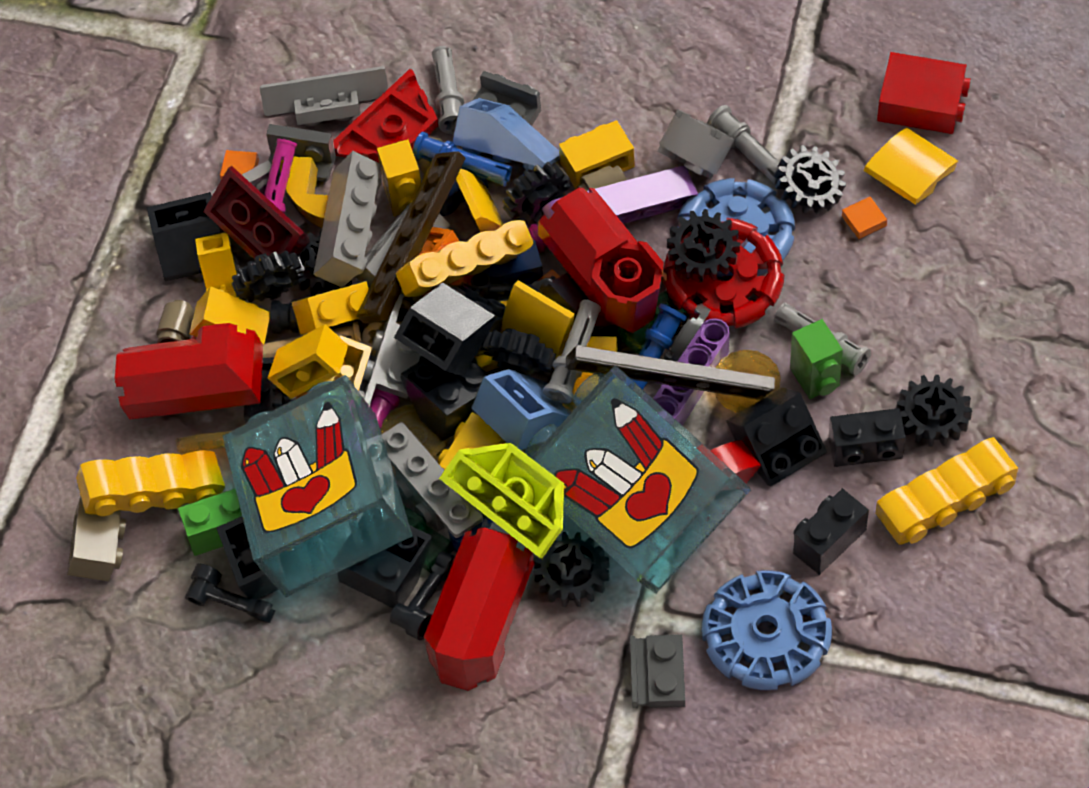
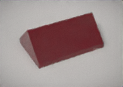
M233 166L227 169L203 211L254 259L256 256L264 253L270 256L273 252L281 254L284 251H288L289 254L295 252L298 255L310 242L307 235Z

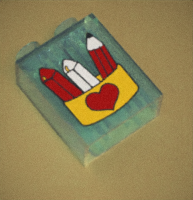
M615 365L606 375L602 372H597L589 376L575 392L573 403L577 407L559 427L555 424H549L539 430L530 440L526 448V454L564 483L563 511L635 580L657 594L752 489Z
M347 375L334 381L319 383L312 387L306 395L271 412L256 414L245 425L223 435L253 561L285 597L413 536L376 414Z

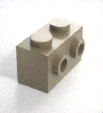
M79 498L73 521L67 575L109 581L113 569L120 568L123 548H117L118 539H123L126 519L120 518L121 510L115 511L108 516L85 513L82 499Z

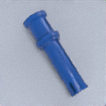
M421 132L418 135L413 146V154L417 161L424 159L432 162L437 153L459 151L466 157L461 167L462 169L504 187L507 185L512 173L511 166L458 149L452 141L447 140L444 143L430 138L425 132Z
M660 303L658 307L660 312L651 329H646L645 338L647 339L639 356L660 359L665 349L669 350L673 344L672 339L681 322H685L688 317ZM625 379L616 396L636 406L648 382Z

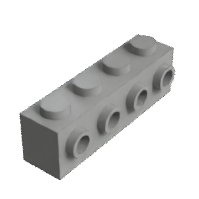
M352 151L333 170L313 274L342 288L356 275H361L366 267L367 258L364 256L366 247L372 237V231L369 230L370 223L377 209V205L374 204L375 195L381 186V179L379 178L381 164L357 152Z

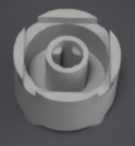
M677 109L659 143L660 147L657 151L683 163L686 168L712 179L714 174H717L735 139L701 120L693 119L690 117L691 115Z

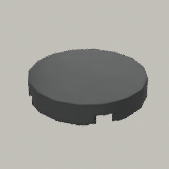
M703 304L696 306L694 311L699 314L696 319L692 317L691 320L687 319L673 340L670 350L672 353L666 351L663 356L664 360L678 361L711 311Z

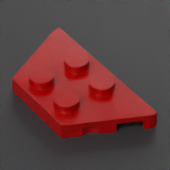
M412 69L404 73L333 140L336 156L346 158L354 151L379 163L377 148L408 139L413 151L414 143L421 132H425L429 136L439 126L438 118L433 108L429 106L428 98L424 90L420 88Z

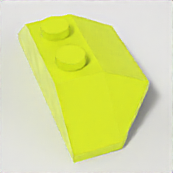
M512 443L483 446L474 449H460L439 478L539 558L544 557L563 530L564 483Z

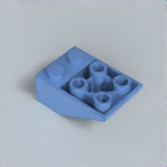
M478 98L459 107L453 143L461 146L463 151L480 155L481 152L492 155L493 160L503 163H510L511 160L522 162V167L533 170L537 164L542 168L546 162L553 164L560 160L559 150L510 106Z
M510 369L484 376L472 409L506 443H512L520 450L588 428L590 425L569 403H561L548 398L543 393L545 385L548 384L547 382Z

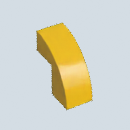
M294 156L286 191L297 210L311 223L322 228L329 195L315 194L318 169L312 157ZM282 160L280 164V174L282 171L284 160Z
M225 232L195 239L206 291L210 287H214L239 298L236 296L231 284L233 282L232 276L237 275L228 234Z

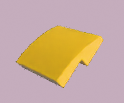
M906 127L891 138L869 160L863 171L916 205L933 193L937 182L955 170L958 160Z
M461 168L456 182L479 231H495L504 223L487 187L477 176Z
M518 280L512 288L506 305L501 333L505 329L511 328L523 333L536 335L540 338L539 343L545 344L546 348L553 349V353H556L557 358L562 356L565 342L574 323V313Z

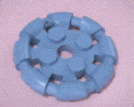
M735 178L718 180L703 187L704 190L698 196H690L683 204L678 218L681 216L689 220L690 211H694L697 217L702 216L703 210L707 209L709 217H714L717 212H720L721 221H726V218H735L751 223L758 227L757 231L764 237L769 232H779L776 235L768 236L777 246L782 260L787 256L793 245L794 236L792 231L795 230V220L789 205L785 200H780L776 197L777 192L760 182L749 179L747 182H735ZM733 195H745V196H746V199H745L744 197H742V196H734V197H733ZM710 201L715 205L712 209L706 206ZM768 206L771 210L764 214L762 209ZM748 242L744 248L751 254L756 247ZM759 269L757 276L767 273V269ZM730 270L727 275L718 271L717 277L733 276Z
M762 570L756 571V575L747 577L739 575L731 579L715 592V600L712 604L706 606L703 614L702 639L707 641L709 648L706 652L710 660L727 678L730 679L733 676L742 681V686L752 689L778 690L779 685L790 683L793 686L802 682L820 667L819 660L822 655H827L831 645L832 623L831 619L826 617L825 611L827 607L822 598L804 581L799 583L791 579L790 574ZM759 589L761 593L750 596L749 591ZM787 592L793 595L790 603L779 598L780 595ZM733 606L737 610L732 615L725 611L726 607ZM802 615L811 616L812 621L803 623ZM768 621L772 622L777 627V630L772 634H762L758 631L757 626L761 622ZM731 633L732 640L722 642L721 637ZM801 641L810 645L807 652L799 649ZM743 656L747 662L751 663L749 668L739 663ZM784 660L786 669L774 671L772 663Z

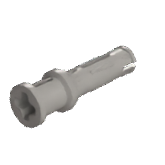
M439 46L432 51L439 92L435 100L436 108L440 111L441 115L439 128L444 133L454 134L459 107L464 105V98L457 90L452 50L449 47L446 49V46Z
M722 105L710 115L707 124L735 139L731 148H737L772 181L773 185H776L779 179L775 178L774 174L778 169L779 161L750 134L749 125L745 122L741 123L731 114L732 110L729 106Z
M582 300L580 302V307L562 356H558L554 360L552 378L550 383L546 384L543 389V393L554 401L571 403L574 397L572 390L576 379L581 377L583 373L581 371L568 370L565 366L566 356L576 345L587 347L599 312H601V306L590 300Z
M783 303L776 311V316L774 317L775 322L787 327L792 332L816 322L797 311L788 303ZM832 332L843 349L842 364L849 368L851 374L858 375L867 365L871 356V349L859 347L849 341L848 336L842 332Z

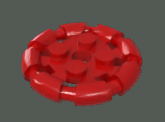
M726 218V220L730 219L732 221L731 230H738L739 232L737 242H740V253H736L737 263L736 265L729 264V270L732 272L733 277L728 281H720L718 279L713 281L710 275H705L704 281L699 282L698 275L693 274L691 280L683 281V279H680V274H686V269L677 272L675 270L676 261H669L667 253L663 272L667 274V280L664 282V285L674 306L679 312L684 311L690 316V320L692 317L696 319L699 315L694 311L697 304L693 302L698 297L704 302L701 304L711 310L705 321L720 319L728 326H734L735 329L758 321L766 315L765 310L769 306L775 305L782 292L785 275L781 273V266L783 265L781 254L768 235L765 237L757 231L758 227L751 223L735 218ZM689 232V233L683 238V240H682L681 243L684 242V239H685V238L690 237L691 232ZM748 242L756 247L751 254L744 248ZM723 248L722 253L717 254L716 259L724 253L726 248ZM759 269H767L768 274L766 276H757ZM752 293L759 297L755 302L748 300ZM720 305H733V313H721Z

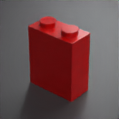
M890 52L879 99L877 121L954 134L956 122L962 123L966 104L960 103L961 97H968L971 78H965L967 64Z

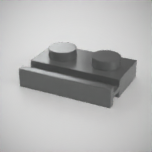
M682 634L646 636V638L630 636L632 708L648 705L649 708L685 707Z

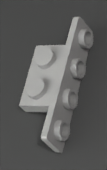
M380 66L265 84L260 86V94L265 116L295 112L297 125L315 126L323 121L334 119L347 121L354 116H359V102L378 99L388 89L385 67Z
M400 293L387 322H385L383 331L377 330L371 347L373 350H376L373 361L368 360L363 375V380L367 382L364 391L359 390L353 410L357 411L354 422L361 424L364 420L375 388L405 399L408 397L400 376L402 372L418 363L421 355L393 338L400 327V324L395 322L404 297L402 293Z
M401 422L375 439L376 446L395 467L397 481L394 485L398 493L405 500L410 498L416 505L415 511L425 524L430 522L437 531L446 527L455 538H459L483 521V515L476 507L439 479L444 469L404 423Z

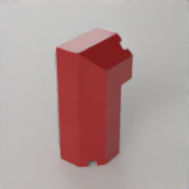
M577 188L557 200L551 206L554 214L549 219L544 215L539 220L538 235L590 301L601 306L600 314L605 320L631 333L653 321L664 265L661 258L648 242H637L595 188H589L588 192L584 188Z
M222 323L202 326L198 330L197 338L193 336L189 340L124 348L123 352H119L116 355L114 376L116 387H123L125 395L118 397L120 407L131 420L260 404L263 343L257 333L246 328V334L237 331L238 325Z
M488 528L478 529L476 535L473 536L472 530L464 534L424 635L428 659L442 684L469 691L476 688L477 683L484 680L489 682L495 679L505 655L504 642L534 566L533 552L526 547L524 551L516 547L518 540L510 534Z

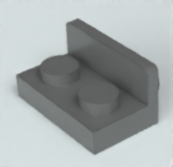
M483 71L480 76L481 88L473 100L481 98L508 105L532 126L541 112L540 92L529 85H521L508 80L502 75Z
M269 124L266 136L270 149L268 161L271 164L277 139L289 140L297 143L294 156L312 157L318 169L317 181L327 182L329 180L336 159L331 133Z

